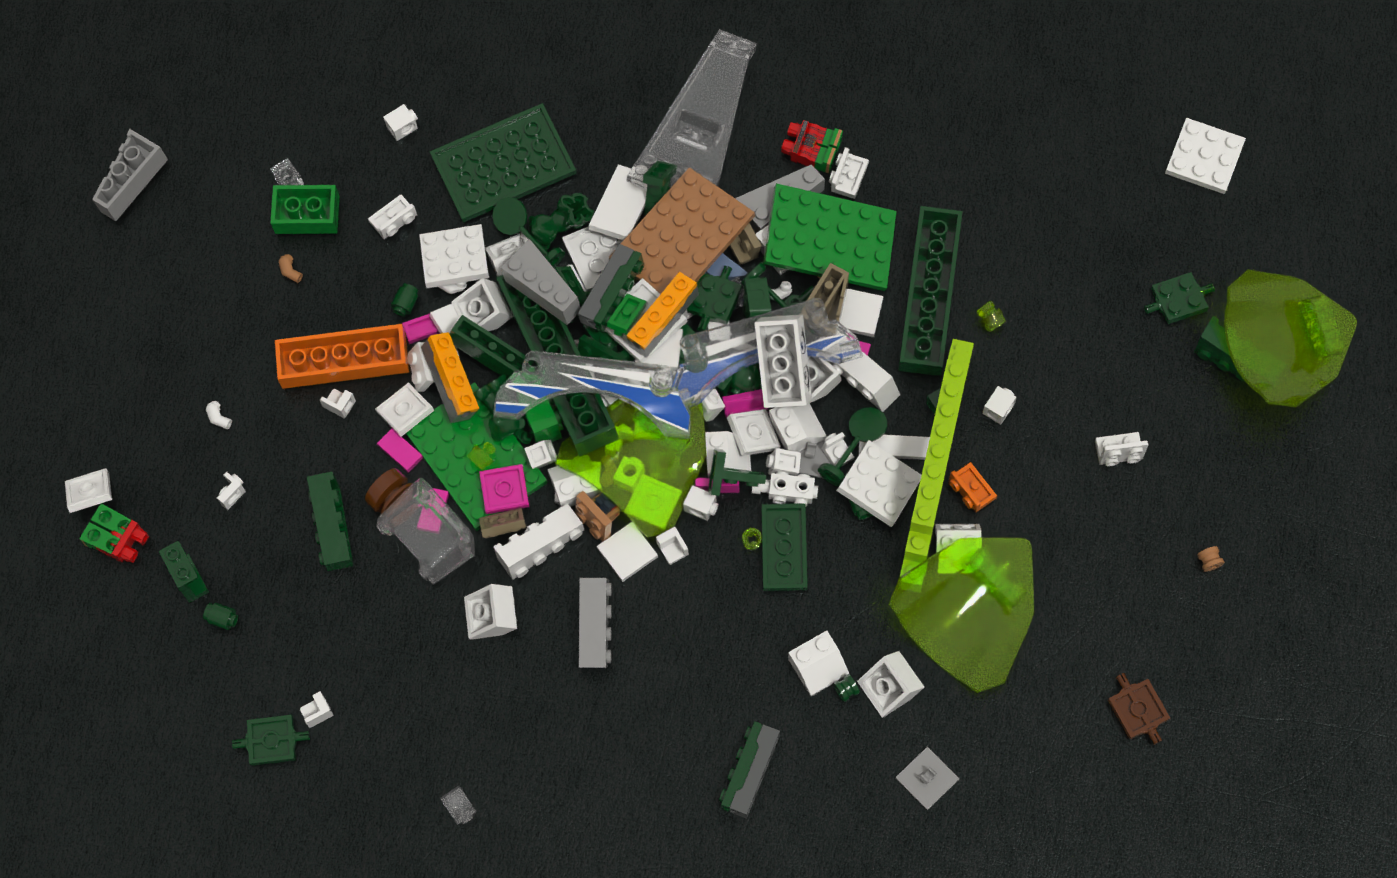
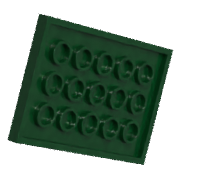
M543 103L430 151V155L463 223L493 210L496 204L503 198L512 197L519 199L577 174Z

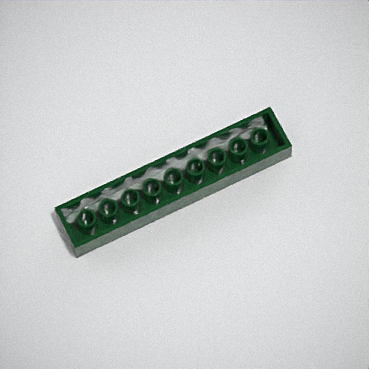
M503 275L496 277L525 343L544 379L545 385L568 388L567 390L557 391L550 395L578 456L580 457L619 440L615 425L598 390L589 388L560 374L566 373L591 378L587 369L566 365L586 366L566 324L507 283Z

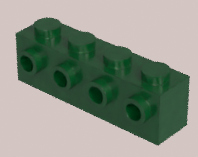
M464 315L459 318L450 331L455 347L500 376L506 374L509 382H511L510 377L531 369L534 363L532 359Z

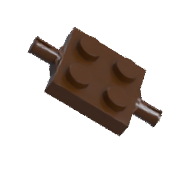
M1125 673L1117 676L1116 679L1119 681L1122 690L1108 698V702L1128 738L1132 739L1140 734L1148 733L1154 745L1160 743L1162 739L1156 728L1170 720V716L1149 679L1130 685Z

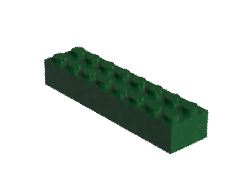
M920 206L898 371L941 376L963 211Z

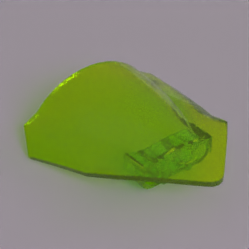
M1248 269L1227 287L1224 324L1230 356L1244 381L1259 393L1268 404L1297 407L1338 377L1357 326V320L1352 313L1306 281L1291 276Z
M676 387L651 389V392L657 397H666L675 392ZM621 396L607 408L615 425L619 440L579 457L569 437L562 442L555 464L563 470L579 476L601 491L629 517L646 537L664 533L675 526L682 511L683 503L692 485H694L706 457L702 402L699 396H696L684 403L690 415L688 432L656 419L641 405Z
M958 538L900 576L889 602L899 622L913 641L941 668L976 693L1005 683L1034 615L1032 547L1025 538Z

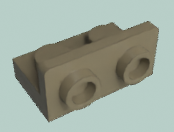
M749 223L729 247L738 263L743 264L757 259L762 245Z
M522 508L479 518L484 538L495 537L526 528Z

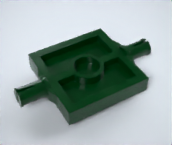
M727 266L723 267L720 276L704 273L698 281L699 295L687 308V312L701 318L700 324L697 327L699 331L706 332L709 322L728 324L743 288L742 284L728 279L732 268L729 266L728 268Z
M1190 272L1152 285L1151 290L1155 297V303L1144 305L1146 314L1159 310L1164 315L1167 323L1170 324L1208 311L1204 295L1215 292V288L1212 283L1200 287Z
M292 715L247 720L245 739H233L232 747L233 749L246 747L251 766L296 760V741L310 740L309 731L295 732Z

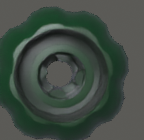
M751 361L732 370V380L730 383V393L732 395L762 389L758 362Z

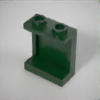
M179 541L159 551L178 589L189 602L209 593L189 554L186 555Z

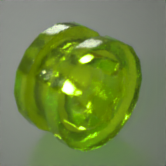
M756 528L746 529L742 535L744 546L750 550L760 547L762 543L761 532ZM756 535V540L758 541L749 543L747 536L752 537Z

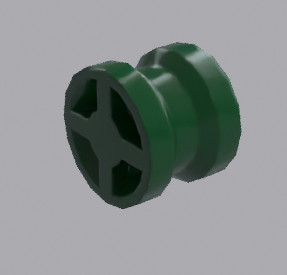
M849 674L845 675L843 680L833 683L837 694L843 702L848 701L850 696L860 693L857 684Z

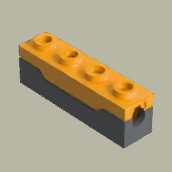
M679 271L626 335L629 347L647 358L699 295L697 282Z
M449 332L431 335L421 346V349L450 422L455 423L469 420L478 411L479 406Z

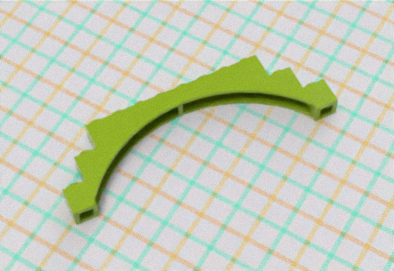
M957 339L952 340L911 520L898 588L920 592L974 345L971 342Z

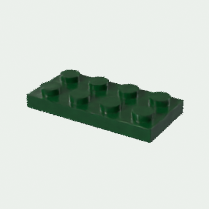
M762 504L763 591L807 590L805 504Z

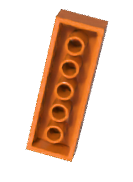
M402 324L275 340L277 377L282 389L409 373L406 333Z

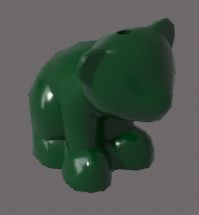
M574 193L571 196L563 195L557 203L558 208L550 216L544 214L530 216L528 222L531 235L548 250L557 233L565 232L571 228L579 229L592 219L594 210L588 207L586 203L588 198L581 193Z
M506 374L501 375L473 392L475 398L483 401L493 414L489 419V429L491 437L495 441H501L502 438L511 436L519 429L524 428L526 424L525 420L519 417L517 413L495 411L496 402L515 403V390L505 387L507 383H510Z

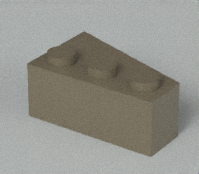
M832 263L829 264L798 314H803L804 328L823 338L837 335L849 282V272Z

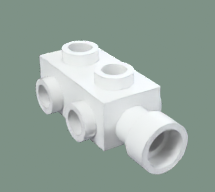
M776 472V474L771 473V480H766L765 484H759L758 487L752 486V493H769V499H773L775 504H785L786 501L794 502V504H805L806 507L807 504H812L813 498L817 499L818 486L814 485L815 478H810L809 475L799 474L798 476H792L787 472ZM777 483L785 484V486L782 488L778 487ZM799 486L807 487V489L801 490Z

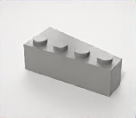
M131 129L127 133L128 138L125 143H122L118 150L120 152L115 161H112L107 177L103 178L92 199L100 212L117 221L168 160L160 146Z
M809 165L735 199L755 212V217L750 221V225L754 232L757 233L769 225L773 191L776 183L821 193L825 186L824 177L812 165Z
M528 239L501 267L504 279L511 286L568 325L581 309L578 297L533 242Z
M580 578L579 668H607V663H611V650H608V641H611L612 630L611 627H608V618L612 617V606L609 605V596H612V583H609L607 578Z

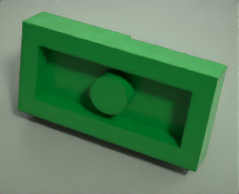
M626 294L608 320L607 327L613 329L614 334L623 337V334L627 335L645 309L646 301Z

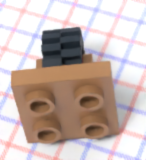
M617 485L607 488L605 492H601L593 499L582 491L576 496L575 513L580 521L590 528L592 536L604 542L611 537L612 521L620 515L619 512L627 505L629 498Z

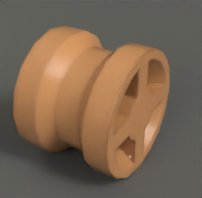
M1217 546L1207 548L1197 554L1198 559L1203 562L1202 568L1205 572L1217 569L1225 563L1218 554L1219 549Z

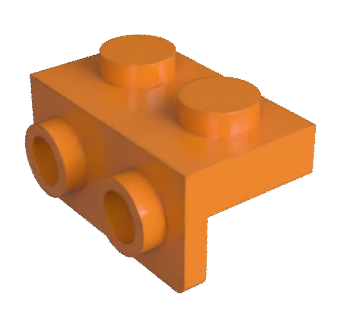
M971 462L957 472L954 470L950 473V486L955 492H960L963 496L964 504L969 509L972 508L975 513L997 498L995 492Z

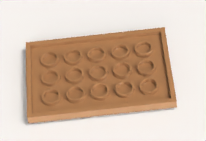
M689 167L621 244L642 253L644 268L640 274L636 275L635 279L640 281L643 278L661 294L679 271L697 282L755 217V212Z

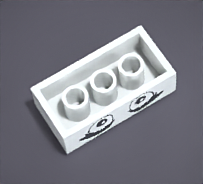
M803 314L759 318L755 321L764 408L807 405L812 400Z

